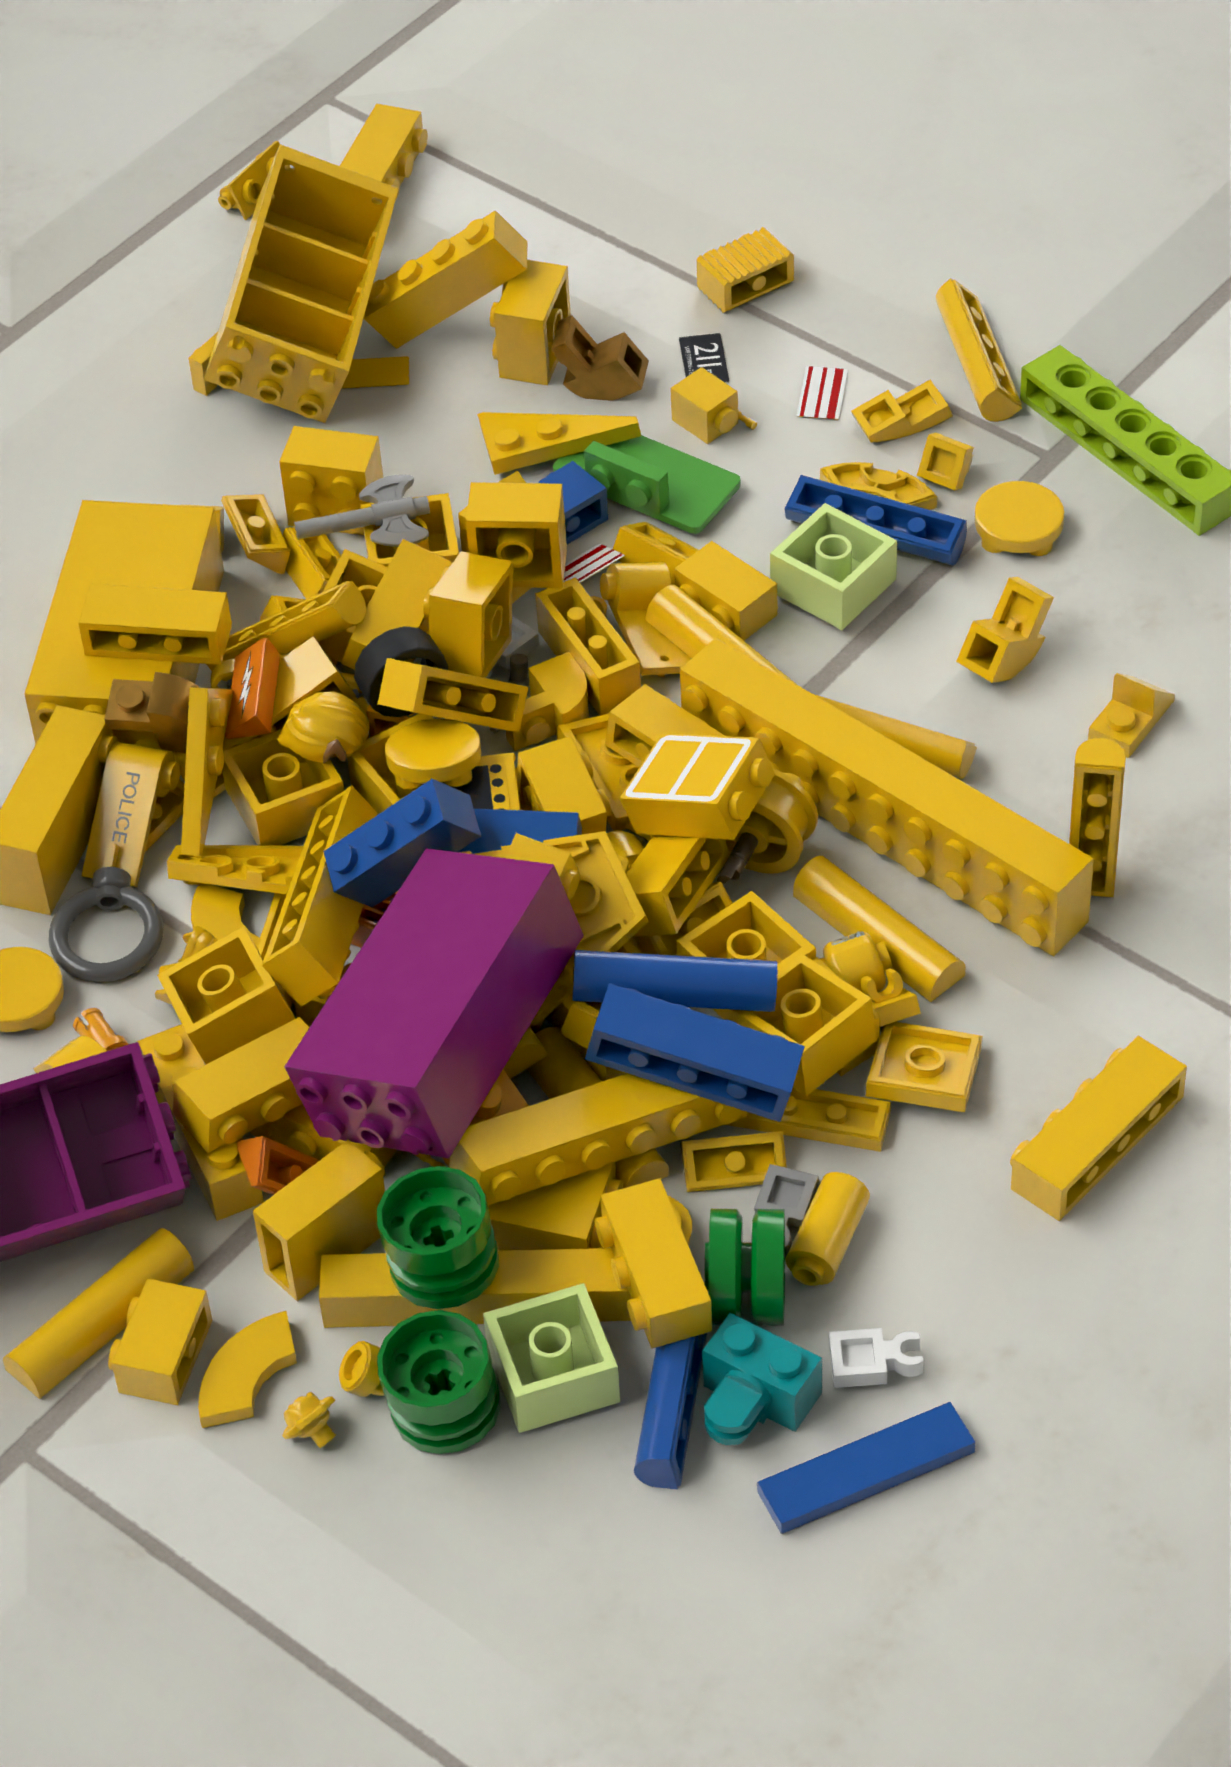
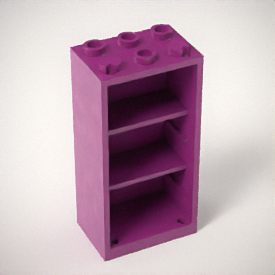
M425 849L284 1066L296 1089L297 1095L300 1097L313 1123L314 1129L320 1137L331 1138L333 1141L350 1140L351 1142L366 1144L373 1148L384 1147L408 1151L415 1155L425 1154L450 1158L584 936L554 864Z
M138 1042L0 1084V1262L183 1204L185 1189L190 1188L189 1180L192 1179L183 1150L173 1151L171 1140H174L173 1131H176L175 1123L167 1101L158 1104L155 1095L156 1092H159L157 1083H160V1078L151 1053L142 1055Z

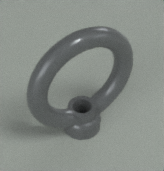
M103 867L96 870L93 874L92 887L70 897L57 910L51 921L48 939L51 953L62 969L79 979L93 982H109L125 978L148 964L160 947L163 937L161 913L147 895L130 887L131 876L125 870L116 867ZM96 905L101 909L110 911L118 910L123 905L134 909L141 916L144 923V934L139 945L127 956L112 962L95 963L80 958L71 950L68 943V931L72 922L83 911Z

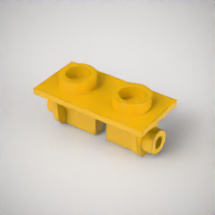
M279 141L273 142L235 179L220 190L218 202L224 209H239L244 220L253 215L259 194L279 148Z

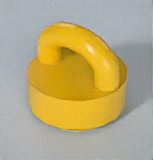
M359 1341L349 1348L342 1359L339 1369L341 1388L360 1397H366L369 1394L384 1396L378 1376L377 1364L380 1347L366 1341Z

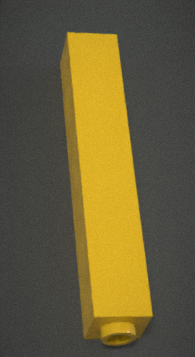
M611 1248L498 1251L499 1268L492 1284L479 1297L459 1307L444 1309L417 1306L403 1297L392 1281L386 1253L321 1255L319 1303L324 1328L396 1326L417 1313L435 1310L458 1313L475 1324H484L483 1313L582 1283L586 1286L600 1322L631 1321L627 1307V1300H630L631 1296L627 1288L619 1289L615 1282L611 1267V1259L615 1258Z

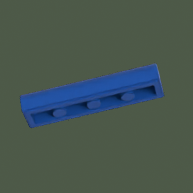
M800 475L784 508L787 520L803 523L826 503L897 540V550L952 566L958 562L967 535V520Z
M575 950L572 1000L602 1003L608 985L611 983L623 988L635 989L642 994L686 1007L775 1012L778 974L777 961Z
M707 1333L656 1347L634 1466L635 1476L641 1482L651 1487L678 1490L679 1486H681L703 1360L702 1350L705 1348Z

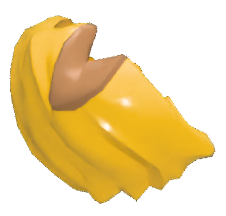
M334 691L317 692L293 706L277 741L280 745L290 748L296 754L311 761L326 763L335 754L340 761H345L346 758L359 750L369 735V719L361 707L347 696Z

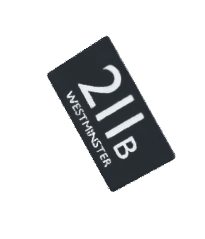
M720 333L679 337L686 377L702 367L723 382H729Z

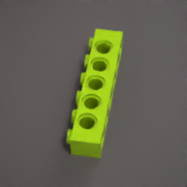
M1058 345L1021 368V401L1198 536L1231 517V470L1222 466L1206 454L1201 447L1194 445L1179 434L1170 424L1163 422L1147 410L1139 401L1134 400L1120 390L1111 380L1104 378L1088 366L1080 357L1075 356L1063 346Z

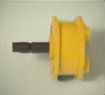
M773 769L775 775L771 783L765 789L736 838L726 841L730 856L717 877V882L724 884L730 879L737 880L745 868L759 873L774 874L785 872L795 866L802 854L803 842L813 834L818 823V811L815 802L805 790V785L798 776Z

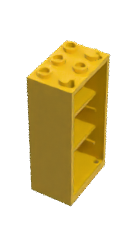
M280 144L256 203L204 380L259 399L264 403L273 404L298 413L306 418L326 423L350 370L399 188Z
M82 500L24 693L35 745L57 705L105 715L113 679L153 681L155 672H162L185 678L193 683L196 682L200 663L85 656L78 622L90 583L219 592L224 574V566L214 507ZM112 729L113 736L117 738L118 742L160 749L154 732Z

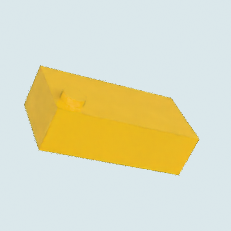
M59 705L56 706L0 809V905L51 915L89 843L108 753L112 745L118 742L117 738L113 736L112 729H108L105 723V715Z

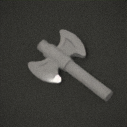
M387 476L370 483L359 493L360 500L374 503L371 504V507L294 522L297 539L375 525V527H381L370 535V539L374 543L399 547L402 539L416 544L427 539L429 532L410 520L416 519V516L430 514L427 496L414 499L412 497L403 498L405 492L414 483L413 476Z

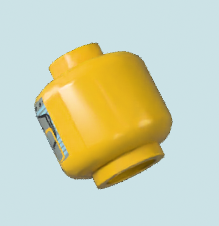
M864 931L827 943L823 948V957L819 958L837 976L861 992L862 977L868 976L874 979L876 990L879 992L886 985L885 970L893 969L884 941L874 944L871 936Z

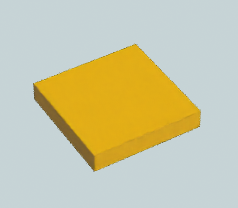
M894 1022L883 1026L866 1082L865 1096L965 1112L982 1050L983 1036L901 1022Z

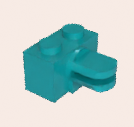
M732 1313L728 1314L702 1350L704 1387L714 1391L704 1404L705 1429L708 1435L717 1443L739 1445L749 1436L758 1422L764 1424L767 1418L796 1432L822 1395V1357Z

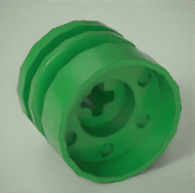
M443 1166L417 1169L398 1178L384 1192L377 1207V1226L383 1248L386 1251L392 1281L403 1297L417 1306L432 1309L459 1307L479 1297L492 1284L499 1268L498 1246L495 1240L494 1229L491 1226L486 1195L476 1179L459 1169Z
M435 1310L417 1313L398 1323L384 1338L377 1356L378 1376L384 1395L387 1398V1405L391 1412L393 1424L403 1440L420 1451L435 1454L460 1452L480 1442L495 1426L501 1409L500 1389L496 1380L495 1370L492 1367V1358L487 1340L477 1324L461 1314Z

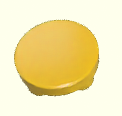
M1028 481L1000 483L986 490L979 497L975 506L976 531L981 537L982 547L991 553L1006 551L1044 556L1051 552L1053 542L1056 541L1063 530L1064 507L1061 500L1053 491L1037 483Z
M449 719L418 721L398 729L388 738L385 744L386 763L389 770L395 775L396 784L404 789L417 788L431 779L441 783L444 782L449 786H463L472 780L471 770L481 759L480 737L474 728L463 722Z
M10 947L1 949L0 1032H18L30 1028L44 1030L50 1027L55 1021V1012L64 996V984L59 966L48 954L34 948Z

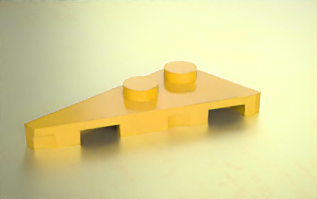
M497 412L477 414L494 475L584 452L593 441L606 446L641 437L637 416Z
M194 687L189 689L181 855H203L217 776L222 773L224 765L223 744L233 689Z

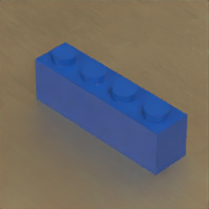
M609 983L592 1032L585 1060L780 1122L793 1088L804 1046L788 1041L781 1036L769 1035L741 1026L731 1020L719 1019L691 1010L681 1004H673L642 994L635 989L623 988Z

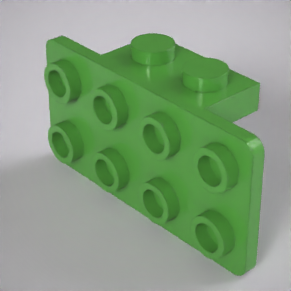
M643 435L606 446L593 441L584 452L558 458L553 464L554 472L574 461L607 488L608 499L691 534L702 532L741 487L739 475Z

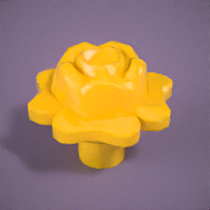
M308 1392L306 1396L298 1397L283 1413L287 1424L282 1434L284 1439L311 1437L319 1448H322L331 1441L336 1434L327 1422L330 1417L328 1409L335 1402L334 1397L329 1396L320 1400L313 1392Z

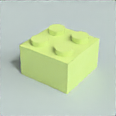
M826 503L770 553V579L777 583V596L840 630L849 625L896 580L897 540Z
M584 1283L483 1313L485 1335L492 1363L519 1433L620 1402L618 1365Z

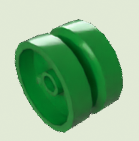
M711 1208L709 1242H705L704 1284L707 1291H709L711 1299L712 1325H721L729 1313L742 1318L743 1292H751L752 1318L756 1324L784 1326L785 1209H758L752 1220V1242H743V1218L738 1209Z

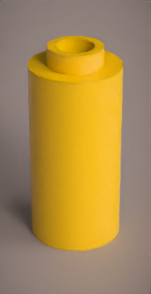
M830 1172L823 1176L786 1256V1265L799 1282L809 1286H817L833 1281L870 1199L868 1188L859 1179L842 1172Z

